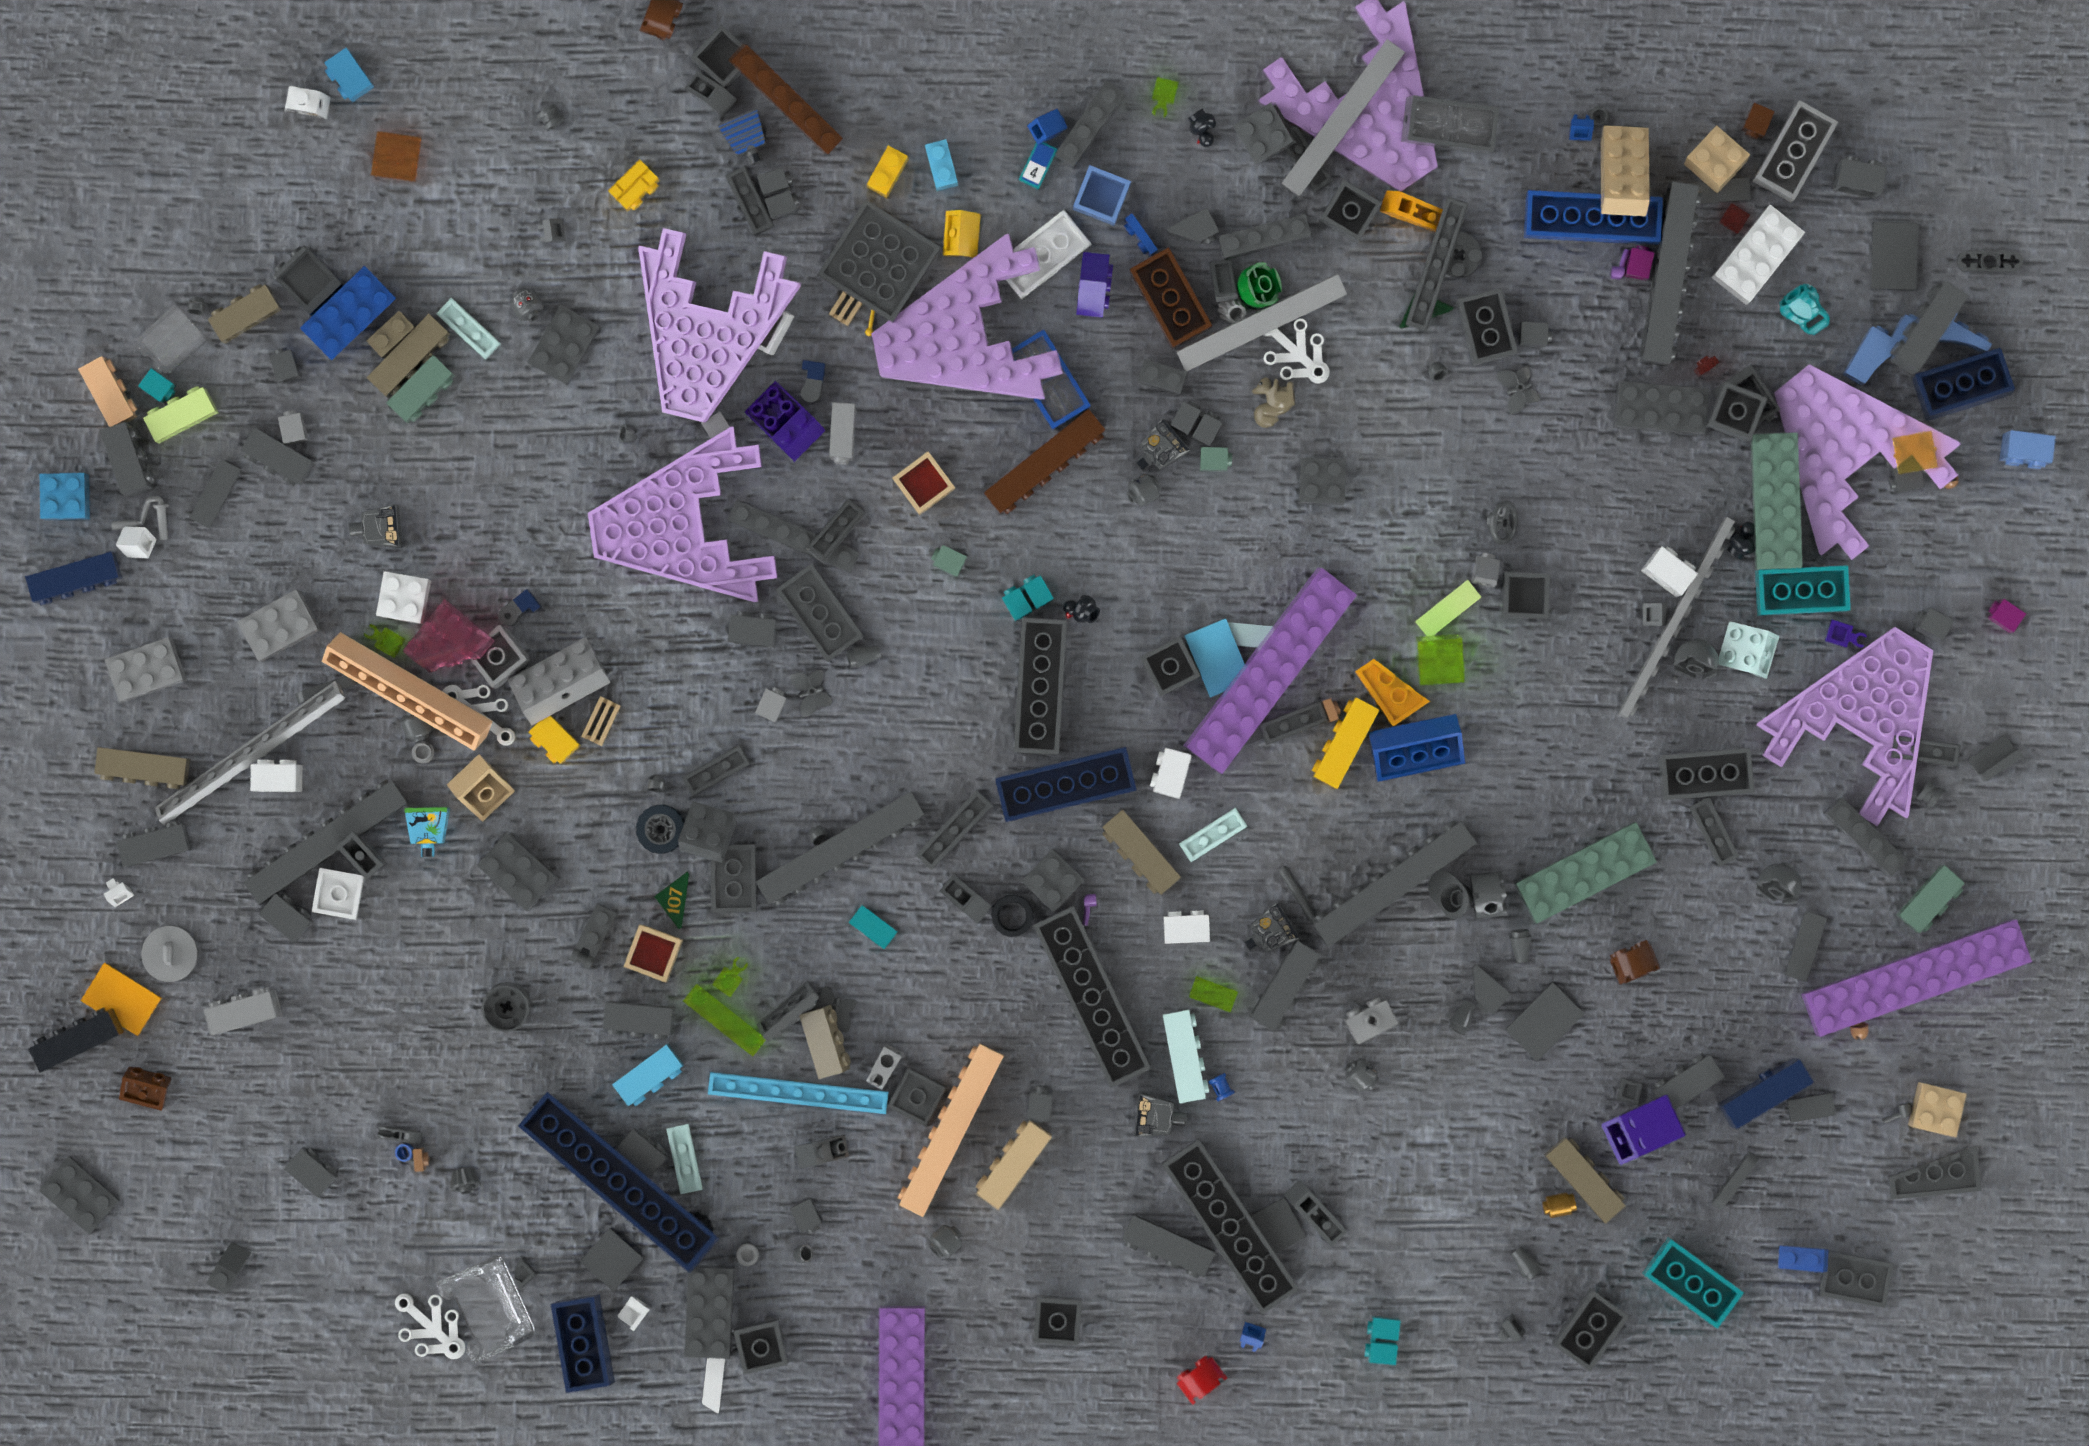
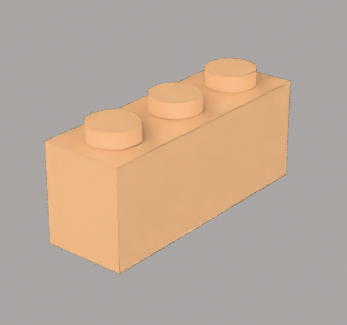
M101 356L78 369L109 427L129 422L137 417L135 411L138 409L131 398L128 399L124 392L127 391V388L121 379L117 380L114 374L116 368L110 359L107 360Z

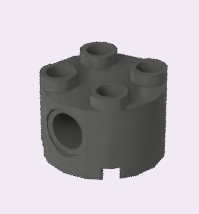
M1502 871L1470 875L1475 918L1507 916L1506 902L1502 903L1506 899L1505 886H1500L1503 884Z

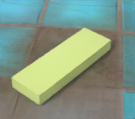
M1466 580L1417 619L1415 623L1426 637L1430 639L1479 600L1481 596L1472 584Z

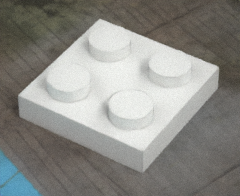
M319 868L312 912L357 920L364 877L359 874Z

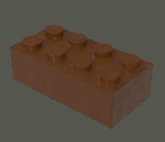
M1169 247L1129 269L1133 280L1172 350L1212 328L1210 320Z

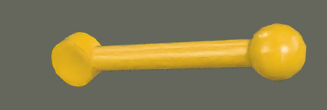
M872 310L870 312L868 328L865 330L867 336H872L871 333L874 332L872 327L875 312Z

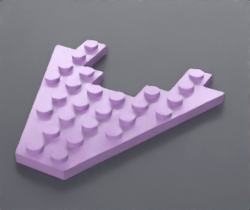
M1365 0L1357 5L1355 9L1379 43L1378 46L1362 56L1366 65L1368 66L1387 39L1402 49L1405 54L1334 151L1395 190L1402 192L1436 169L1438 165L1434 146L1401 142L1406 97L1412 95L1424 97L1406 4L1403 1L1386 13L1378 0ZM1281 57L1263 69V72L1275 89L1258 101L1263 106L1271 102L1276 103L1285 120L1315 138L1346 94L1337 99L1326 82L1306 93Z
M663 228L658 250L643 246L638 248L662 412L706 423L801 287V283L782 279L787 257L764 252L754 295L733 291L728 312L691 304L696 282L676 277L686 233Z
M1005 234L901 311L893 323L888 321L871 333L881 377L1041 400L1045 399L1041 379L1063 374L1057 350L1014 361L1009 341L988 346L981 313L982 307L1002 302L998 286L999 281L1040 271L1035 247L1014 252L1011 236Z
M1810 364L1774 392L1776 402L1781 409L1779 412L1785 433H1798L1799 482L1818 552L1821 556L1838 543L1850 559L1853 560L1870 546L1842 510L1859 498L1845 479L1879 452L1883 454L1894 469L1913 455L1940 489L1958 476L1945 457L1961 445L1959 441Z
M730 427L590 511L588 519L594 558L748 601L758 602L756 581L778 578L775 555L730 561L727 539L705 542L699 498L721 495L718 473L762 467L759 444L737 447L734 427Z
M1893 627L1757 722V727L1773 736L1762 756L1782 767L1805 730L1825 741L1835 723L1873 745L1862 765L1879 775L1880 778L1858 813L1874 826L1879 825L1888 808L1902 817L1908 818L1933 650L1900 629ZM1894 735H1896L1898 743L1897 749H1892ZM1899 736L1910 737L1912 740L1911 742L1899 741ZM1913 745H1915L1914 754L1910 751V748ZM1892 751H1896L1900 755V759L1891 758ZM1902 754L1913 756V759L1905 760Z

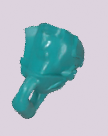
M1801 284L1785 295L1779 302L1781 315L1799 324L1800 328L1807 334L1816 335L1826 328L1830 322L1829 314L1819 302V293L1810 284ZM1818 314L1824 317L1812 327H1807L1806 323L1813 320Z

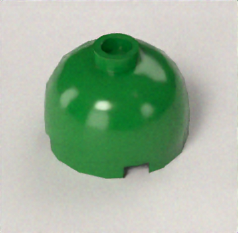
M1258 262L1242 271L1238 278L1237 289L1241 299L1247 305L1254 308H1263L1278 302V295L1282 292V283L1278 272L1274 268L1270 269L1265 262Z

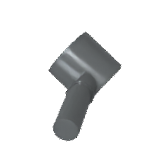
M1910 1103L1898 1105L1899 1112L1883 1118V1123H1888L1900 1117L1910 1116L1912 1113Z

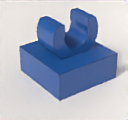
M1574 114L1570 124L1569 140L1592 141L1594 120H1591L1589 115H1586L1585 119H1577V114Z
M1245 1322L1240 1338L1241 1348H1244L1245 1344L1252 1345L1253 1352L1261 1348L1266 1328Z

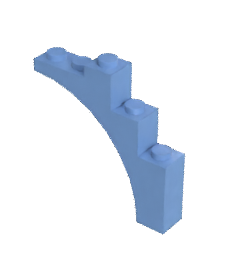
M1913 314L1902 316L1891 336L1888 335L1889 332L1880 326L1869 328L1842 375L1861 386L1864 385L1873 372L1887 358L1892 356L1890 351L1896 342L1904 339L1903 331L1917 317ZM1956 316L1939 340V342L1967 346L1981 353L1988 352L1992 345L1988 342L1989 338L1979 332L1976 334L1968 330L1969 326L1960 321L1955 323Z

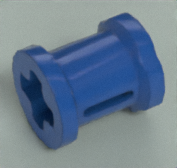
M1225 1073L1208 1081L1217 1095V1102L1235 1093L1234 1090H1231L1225 1078Z

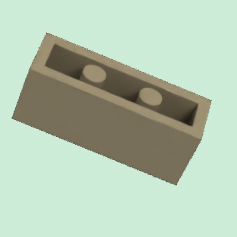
M256 285L249 290L250 294L247 296H238L230 301L231 305L223 309V307H220L211 313L212 316L208 320L222 343H228L282 310L267 285Z
M831 1004L800 1014V1020L818 1079L849 1070L850 1057L845 1052L843 1046L844 1037L838 1029L836 1023L837 1014L832 1009Z

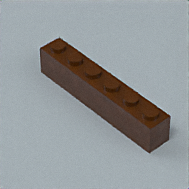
M742 44L728 59L824 154L828 155L843 139L747 44Z
M1089 409L1086 410L987 489L984 495L1000 515L1004 512L1008 515L1017 508L1016 502L1021 498L1025 501L1035 493L1033 489L1040 484L1043 487L1052 480L1050 475L1056 470L1060 473L1066 469L1071 458L1075 456L1078 459L1087 452L1085 447L1091 442L1095 445L1104 438V427Z

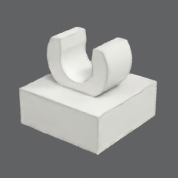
M114 878L106 882L109 891L104 893V896L114 907L119 906L134 896L131 889L123 882L119 884Z

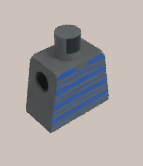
M757 108L718 124L721 133L738 158L747 155L751 166L763 161L759 149L767 145Z

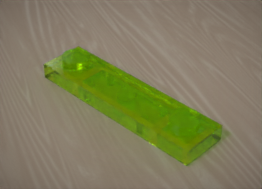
M697 983L683 1000L684 1003L752 1057L766 1041L762 1034Z

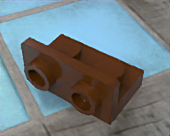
M128 1067L122 1078L119 1100L162 1111L172 1078L162 1073L145 1071L140 1067Z

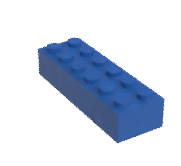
M1528 190L1525 204L1524 238L1658 245L1661 242L1663 197H1650L1646 216L1601 214V194Z

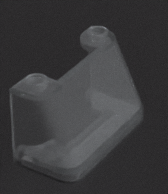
M494 1255L436 1282L442 1297L447 1300L455 1298L473 1339L468 1342L466 1351L473 1364L515 1347L534 1335L533 1324L509 1271L500 1256Z

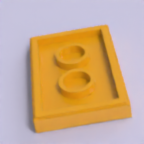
M105 962L80 1001L96 1011L105 1007L106 1011L113 1008L121 1026L134 1035L139 1036L162 997Z

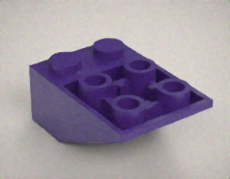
M776 380L744 411L794 462L826 431Z
M1668 1095L1657 1098L1601 1124L1620 1165L1686 1136Z

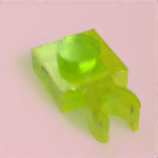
M1157 77L1152 100L1158 101L1153 109V116H1155L1157 109H1163V118H1166L1168 112L1166 105L1167 103L1174 104L1179 82Z
M369 624L374 629V634L369 636L364 633V636L372 641L377 640L374 647L395 659L406 639L386 627L381 633L379 628Z
M740 957L734 959L731 970L725 966L712 984L729 997L733 995L743 981L739 973L748 967L747 962L743 968L737 966V961Z

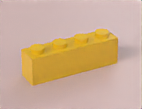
M1357 697L1353 701L1348 700L1343 710L1346 713L1343 721L1338 719L1332 730L1336 733L1332 741L1327 740L1322 749L1325 752L1322 760L1317 759L1311 770L1315 772L1314 778L1335 789H1338L1379 712V709Z

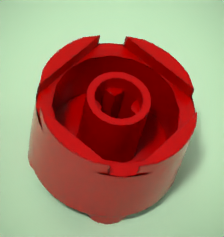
M1202 1357L1195 1363L1197 1368L1191 1372L1187 1369L1177 1376L1179 1381L1176 1384L1192 1405L1196 1403L1195 1397H1198L1200 1400L1221 1384L1220 1378L1224 1381L1228 1379L1213 1357Z

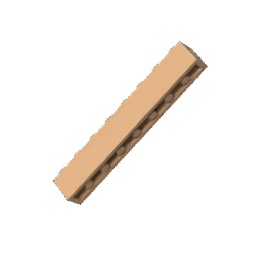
M340 632L327 645L322 659L323 663L475 751L488 736L492 720Z
M981 1043L978 1047L973 1046L968 1056L972 1060L968 1068L963 1066L958 1076L961 1082L958 1088L953 1086L948 1096L951 1102L948 1108L943 1106L938 1116L941 1122L938 1128L933 1126L928 1136L931 1142L928 1148L923 1146L918 1156L921 1162L918 1168L913 1166L908 1176L911 1182L908 1188L903 1186L898 1196V1199L901 1200L900 1206L922 1217L924 1216L1004 1057L1003 1054Z

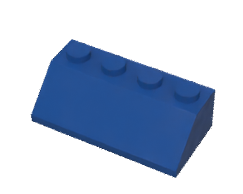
M1456 714L1368 732L1378 782L1465 764L1462 732Z

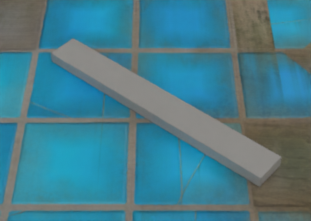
M1388 39L1385 41L1281 183L1298 197L1301 196L1405 54L1402 49Z
M1336 273L1271 306L1265 307L1176 350V353L1185 372L1341 298L1347 295L1339 275Z

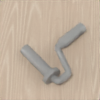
M159 496L148 497L145 501L140 521H112V530L143 526L150 502H158V505H153V508H157L159 540H167L166 508L169 507V504H164L163 499Z

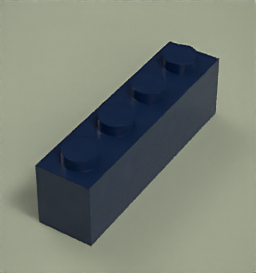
M107 552L25 576L32 602L43 606L53 603L52 599L60 596L61 600L74 597V592L81 590L83 593L95 591V586L104 584V587L118 584L117 580L122 579L116 554L114 552Z

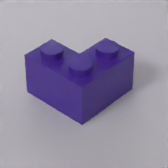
M1083 252L1076 315L1103 318L1104 309L1109 308L1110 296L1105 294L1106 291L1110 292L1113 264H1109L1110 255Z

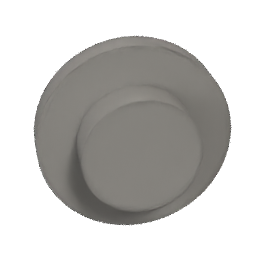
M420 741L412 748V756L418 763H428L434 757L435 751L429 742Z

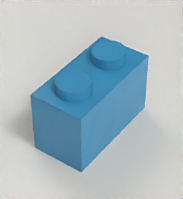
M344 48L324 62L327 66V69L324 71L331 81L336 79L340 87L337 90L344 99L349 98L354 102L374 88L347 48Z

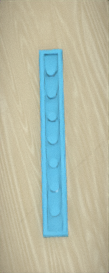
M710 1072L708 1095L886 1114L889 1093L888 1091Z

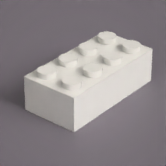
M1769 205L1711 278L1747 305L1804 235L1805 231L1773 206Z

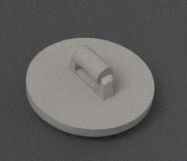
M164 926L151 932L145 939L141 951L142 962L147 972L154 978L164 982L179 981L188 976L194 969L198 959V948L194 938L186 930L176 926Z

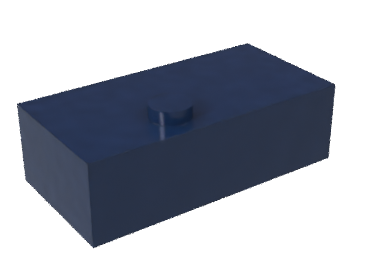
M2001 348L1917 373L1912 379L1926 422L2010 396L2015 391Z
M1792 1058L1772 1071L1770 1068L1758 1074L1759 1079L1719 1102L1717 1105L1732 1128L1738 1129L1813 1084L1814 1082L1801 1060Z
M600 1294L560 1300L550 1304L566 1393L614 1384L615 1379Z

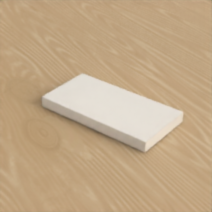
M1062 210L1013 249L1014 252L1035 247L1040 271L1006 279V281L1022 300L1092 244L1067 212Z

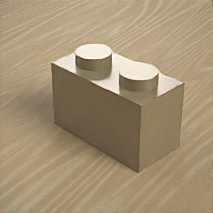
M398 311L367 342L385 359L415 326L402 312Z

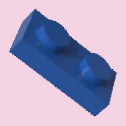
M1133 213L1127 216L1124 228L1131 237L1133 235L1136 236L1139 241L1137 246L1144 255L1148 253L1150 257L1158 252L1157 247Z

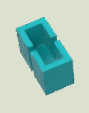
M1034 574L1023 580L1025 585L1018 589L1016 586H1013L1004 591L1005 596L1002 597V600L1015 622L1033 612L1022 593L1023 591L1027 592L1036 610L1054 600L1041 575L1036 578Z
M1372 1316V1321H1368L1367 1334H1370L1371 1337L1370 1343L1365 1344L1364 1357H1368L1369 1363L1396 1365L1397 1343L1376 1341V1338L1399 1341L1401 1322L1399 1318Z

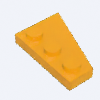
M1372 659L1355 671L1392 727L1430 702L1375 659Z

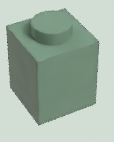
M1201 447L1200 471L1227 472L1228 466H1232V453H1228V448Z
M942 545L941 549L936 548L931 560L934 561V567L958 577L967 556Z

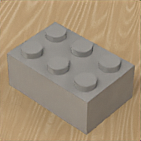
M294 590L237 621L257 660L260 662L273 657L321 630L299 590Z
M167 637L104 659L119 702H127L187 681L173 638Z
M269 987L252 991L253 996L248 997L247 993L230 997L232 1002L226 1003V999L209 1003L210 1008L204 1009L210 1034L216 1035L283 1016L276 990L270 991Z

